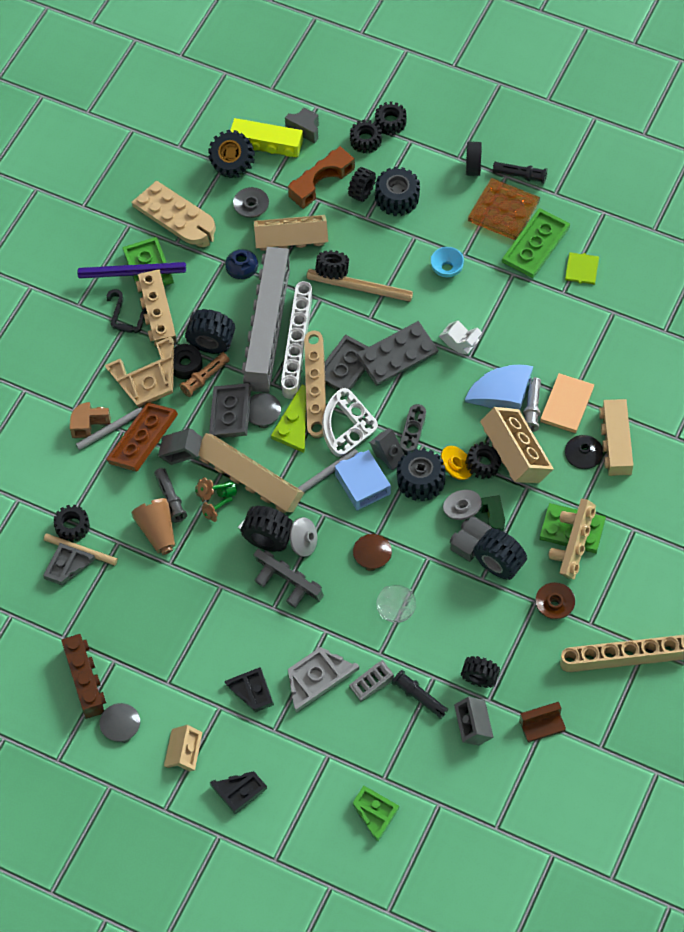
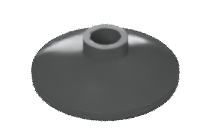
M248 187L240 190L235 195L233 206L235 211L241 216L253 218L262 215L267 210L269 198L263 190Z

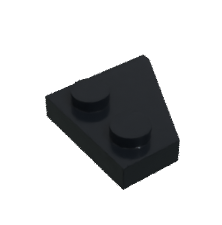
M261 667L224 681L226 686L255 712L274 705Z

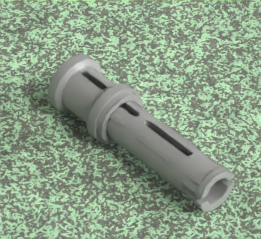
M533 377V382L532 378L529 379L527 407L523 412L525 421L532 432L539 429L538 417L540 416L538 403L541 380L537 377Z

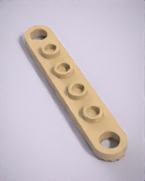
M310 331L304 338L307 430L312 437L320 438L323 437L322 429L319 432H313L312 427L315 424L322 425V418L326 408L324 340L320 332ZM314 336L319 338L318 343H309L310 338Z

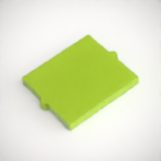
M569 252L565 280L578 282L579 284L595 285L599 256Z

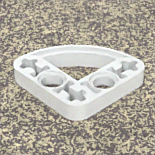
M346 388L338 390L332 396L322 418V432L325 442L330 451L337 457H343L374 434L378 426L376 419ZM341 395H346L348 397L347 401L345 399L341 400ZM336 405L354 423L353 427L337 439H335L331 427V416ZM351 409H360L361 415L354 416ZM371 423L372 427L366 429L365 425ZM350 433H357L360 439L353 441L349 435ZM346 441L348 444L345 445L343 450L340 449L338 451L337 446L343 445Z

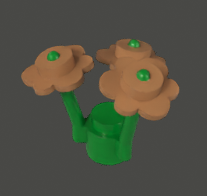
M199 479L195 486V492L204 502L202 506L203 515L213 522L217 521L218 514L215 510L231 502L232 496L237 494L234 482L229 481L213 485L210 479ZM214 490H217L218 496L224 498V500L214 507L212 504L204 502L205 500H210Z

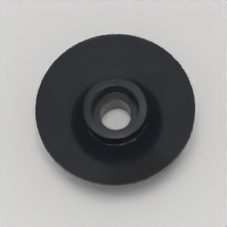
M578 435L568 441L565 447V456L574 467L590 469L601 462L603 448L594 437Z

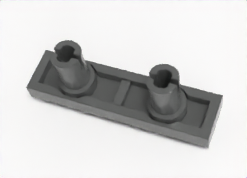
M257 549L253 554L256 561L264 566L255 578L257 584L264 587L272 575L277 574L296 587L286 600L292 607L296 608L305 594L310 595L319 602L323 598L322 587L318 583L307 581L305 579L306 576L297 570L296 572L290 570V566L282 560L278 562L269 551L264 550L263 552Z

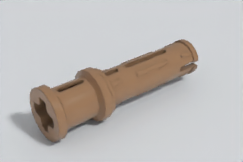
M222 352L198 373H192L191 378L185 383H180L179 386L186 396L191 397L195 390L199 387L202 388L208 378L230 361L229 357Z

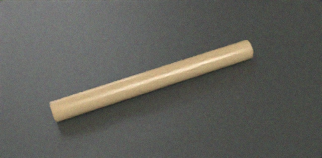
M47 533L44 536V541L58 546L62 543L93 554L97 560L114 566L117 564L118 558Z

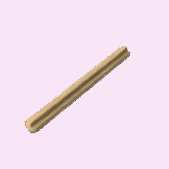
M308 269L307 279L409 302L413 297V292L410 290L345 276L342 279L339 277L336 280L335 278L329 279V277L323 278V275L319 276L314 269Z

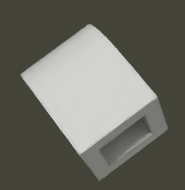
M457 320L449 323L439 337L458 353L468 354L478 343V337L482 332L478 328L468 331Z

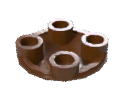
M367 534L355 542L353 556L356 562L365 567L366 570L374 571L384 566L391 559V545L381 535Z

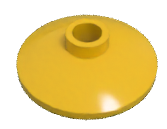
M447 446L442 450L440 458L444 461L442 465H445V470L452 477L466 480L472 475L470 473L471 469L467 470L466 468L467 454L462 449L456 446Z

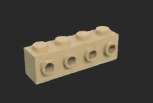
M160 269L138 274L139 281H136L138 292H142L143 297L140 298L142 309L146 308L147 314H144L146 325L150 324L151 330L148 331L150 342L154 341V345L157 347V342L171 336L174 343H177Z

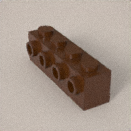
M81 634L61 639L85 719L101 715L104 712L103 704H106L103 692L99 693L97 688L101 684L98 675H93L92 672L95 665L92 657L88 658L86 653L90 651L87 640H82Z

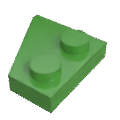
M366 786L362 787L353 801L356 811L374 838L379 841L399 810V805Z

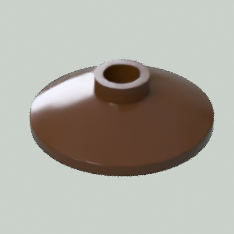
M548 583L538 590L535 599L536 607L547 618L562 619L573 611L575 596L572 590L562 583ZM552 602H557L558 605H557V606H554V605H552L551 603H552Z

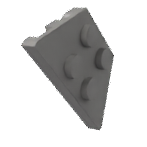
M320 647L290 667L288 675L296 713L358 671V664L343 660V657L331 654L328 650Z

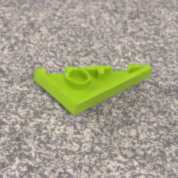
M302 384L271 434V439L304 453L306 386Z

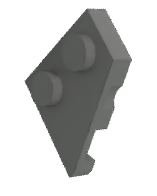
M60 543L43 575L44 579L63 585L95 560V556Z

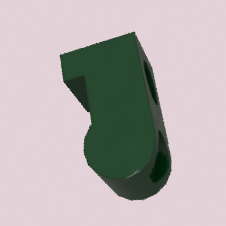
M500 495L481 498V512H487L488 525L504 532L505 516Z

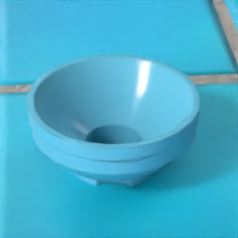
M453 247L439 248L431 256L433 271L442 277L456 276L461 272L464 265L462 253ZM449 264L452 266V269L445 271L442 269V266Z

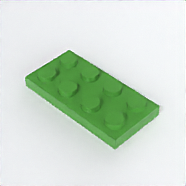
M539 208L503 256L502 263L534 278L569 230L570 223Z

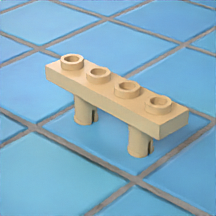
M581 499L577 513L562 511L560 514V521L562 523L573 524L566 551L551 548L549 551V558L551 560L562 562L559 573L568 579L575 580V576L579 571L580 559L585 551V542L590 534L591 521L596 513V505L587 499Z

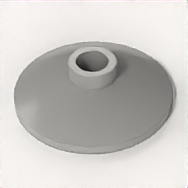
M460 490L446 498L443 509L449 518L464 520L474 516L480 510L482 502L479 494L476 492Z
M305 517L296 519L290 528V544L297 555L302 557L309 556L314 552L317 545L315 525L310 519Z

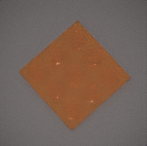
M491 178L470 213L468 221L516 240L540 202V197Z

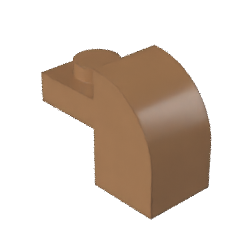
M90 402L77 406L70 417L72 438H87L91 435L92 425L110 424L109 408H91Z

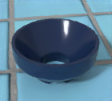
M238 249L227 256L225 268L231 277L240 280L247 279L257 272L258 260L253 252L246 249ZM242 255L246 257V260L238 262L236 258Z

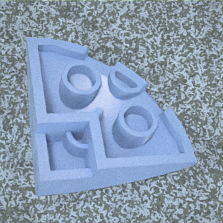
M509 365L496 368L484 374L470 388L465 402L488 408L505 407L520 410L533 366Z

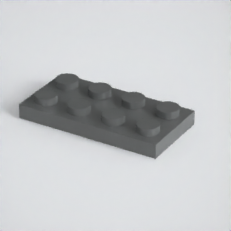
M417 321L360 351L356 357L375 385L378 386L432 357L439 350L420 322Z

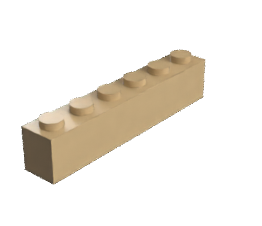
M206 433L204 435L199 450L200 461L208 465L209 463L213 464L216 471L221 474L227 473L230 475L229 479L237 484L241 482L246 485L245 489L253 494L257 492L261 495L260 499L269 504L270 502L277 505L275 508L280 512H294L304 495L303 491L213 434Z

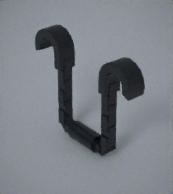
M110 290L107 293V301H111V298L114 296L119 297L110 323L113 329L129 333L141 331L143 321L145 320L146 308L142 309L136 327L121 323L116 324L124 298L120 290Z

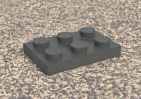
M345 334L325 361V384L337 391L342 388L351 390L365 372L356 355L368 348V346Z
M250 383L214 386L209 434H213L217 438L247 436L252 388Z

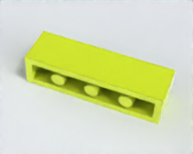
M234 118L231 132L236 130L239 133H243L249 139L254 151L259 150L298 158L303 143V130Z

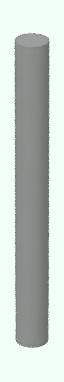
M142 408L135 409L76 443V447L78 450H81L135 419Z
M353 449L299 486L298 489L306 492L335 472V465L340 461L354 457L358 451Z

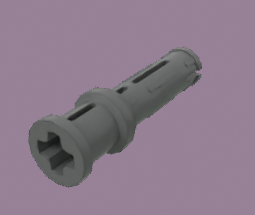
M159 468L154 474L164 497L169 503L171 521L174 523L181 522L187 517L186 511L181 506V498L175 494L166 469Z

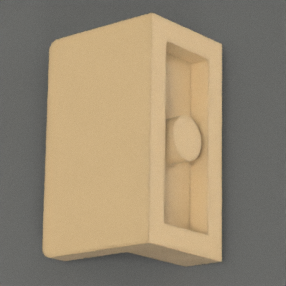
M189 725L173 728L164 766L167 768L179 766L189 772L194 771L203 732Z

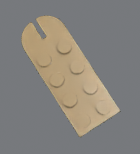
M155 181L132 201V206L189 244L208 247L210 245L209 240L211 242L214 241L216 230L214 219L158 181Z

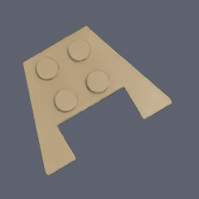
M171 336L156 343L161 359L128 374L121 359L105 365L107 370L138 407L173 393L174 340Z

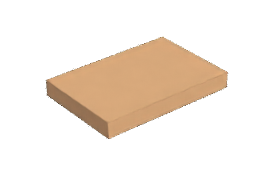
M559 373L540 422L577 433L593 392L594 384Z

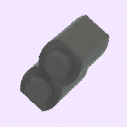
M472 516L469 520L465 519L461 525L462 530L454 533L450 539V550L470 562L475 557L473 552L474 546L487 530L492 527L475 516Z

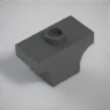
M304 107L297 114H287L285 117V127L303 130V138L313 143L318 140V114Z
M390 428L382 431L369 442L375 456L380 458L391 470H394L397 467L398 461H401V457L405 456L394 431Z

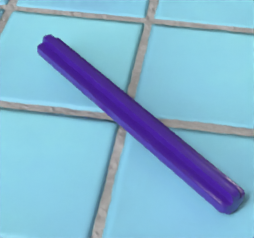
M186 263L78 268L77 274L78 278L83 279L138 276V274L159 269L161 274L186 273Z

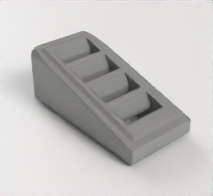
M382 660L352 682L349 687L361 702L391 683L394 679V674ZM380 671L383 672V674L385 675L384 677H382V675L379 673ZM375 675L379 681L376 683L372 676ZM368 680L372 687H369L365 681ZM361 684L366 691L363 693L358 685Z

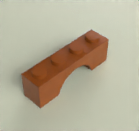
M342 147L332 150L323 160H319L310 170H306L302 176L289 184L288 197L304 209L316 200L315 185L326 177L343 179L355 169V158Z

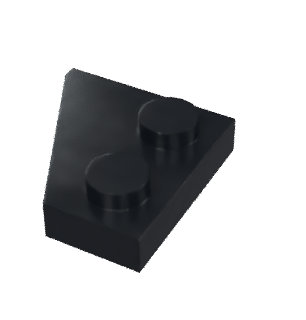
M254 771L244 773L241 776L234 775L228 777L229 779L221 781L212 780L210 782V786L234 814L267 790L266 784Z

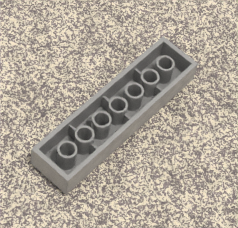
M267 247L266 254H262L263 269L259 271V280L261 281L260 284H257L256 295H258V298L254 300L253 305L255 315L251 316L252 331L248 332V342L250 343L249 347L246 346L245 358L247 359L246 362H243L242 374H244L243 383H250L251 391L269 393L290 273L289 249Z

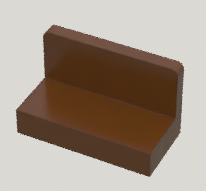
M559 701L520 713L519 722L527 742L542 739L566 730L561 717L562 708Z

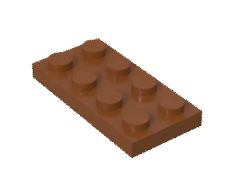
M147 402L107 457L108 463L137 472L177 417V411Z

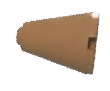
M166 498L152 500V504L147 506L145 503L138 506L131 513L133 519L156 552L165 555L173 551L172 548L175 547L169 503Z

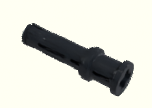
M497 161L493 164V173L522 177L529 182L530 180L539 181L541 184L546 182L547 168L538 169L533 168L531 165L522 167Z
M404 670L399 671L394 677L392 685H397L405 691L406 696H413L440 719L445 716L444 712H447L448 708L419 687V682L417 680L413 681L405 674Z

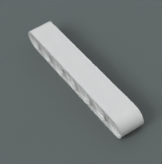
M306 281L299 282L295 287L281 379L282 394L287 399H293L300 387L305 353L304 338L308 332L312 305V286Z

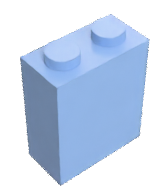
M369 450L359 452L354 457L342 460L335 465V476L356 510L391 495V485Z

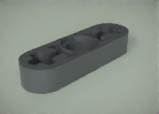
M415 404L409 409L400 441V446L405 455L406 452H414V449L418 448L426 419V409L420 404ZM417 411L420 412V414L418 415V421L415 420V414L417 413ZM415 426L418 428V432L410 433L408 428ZM409 439H412L410 448H406Z

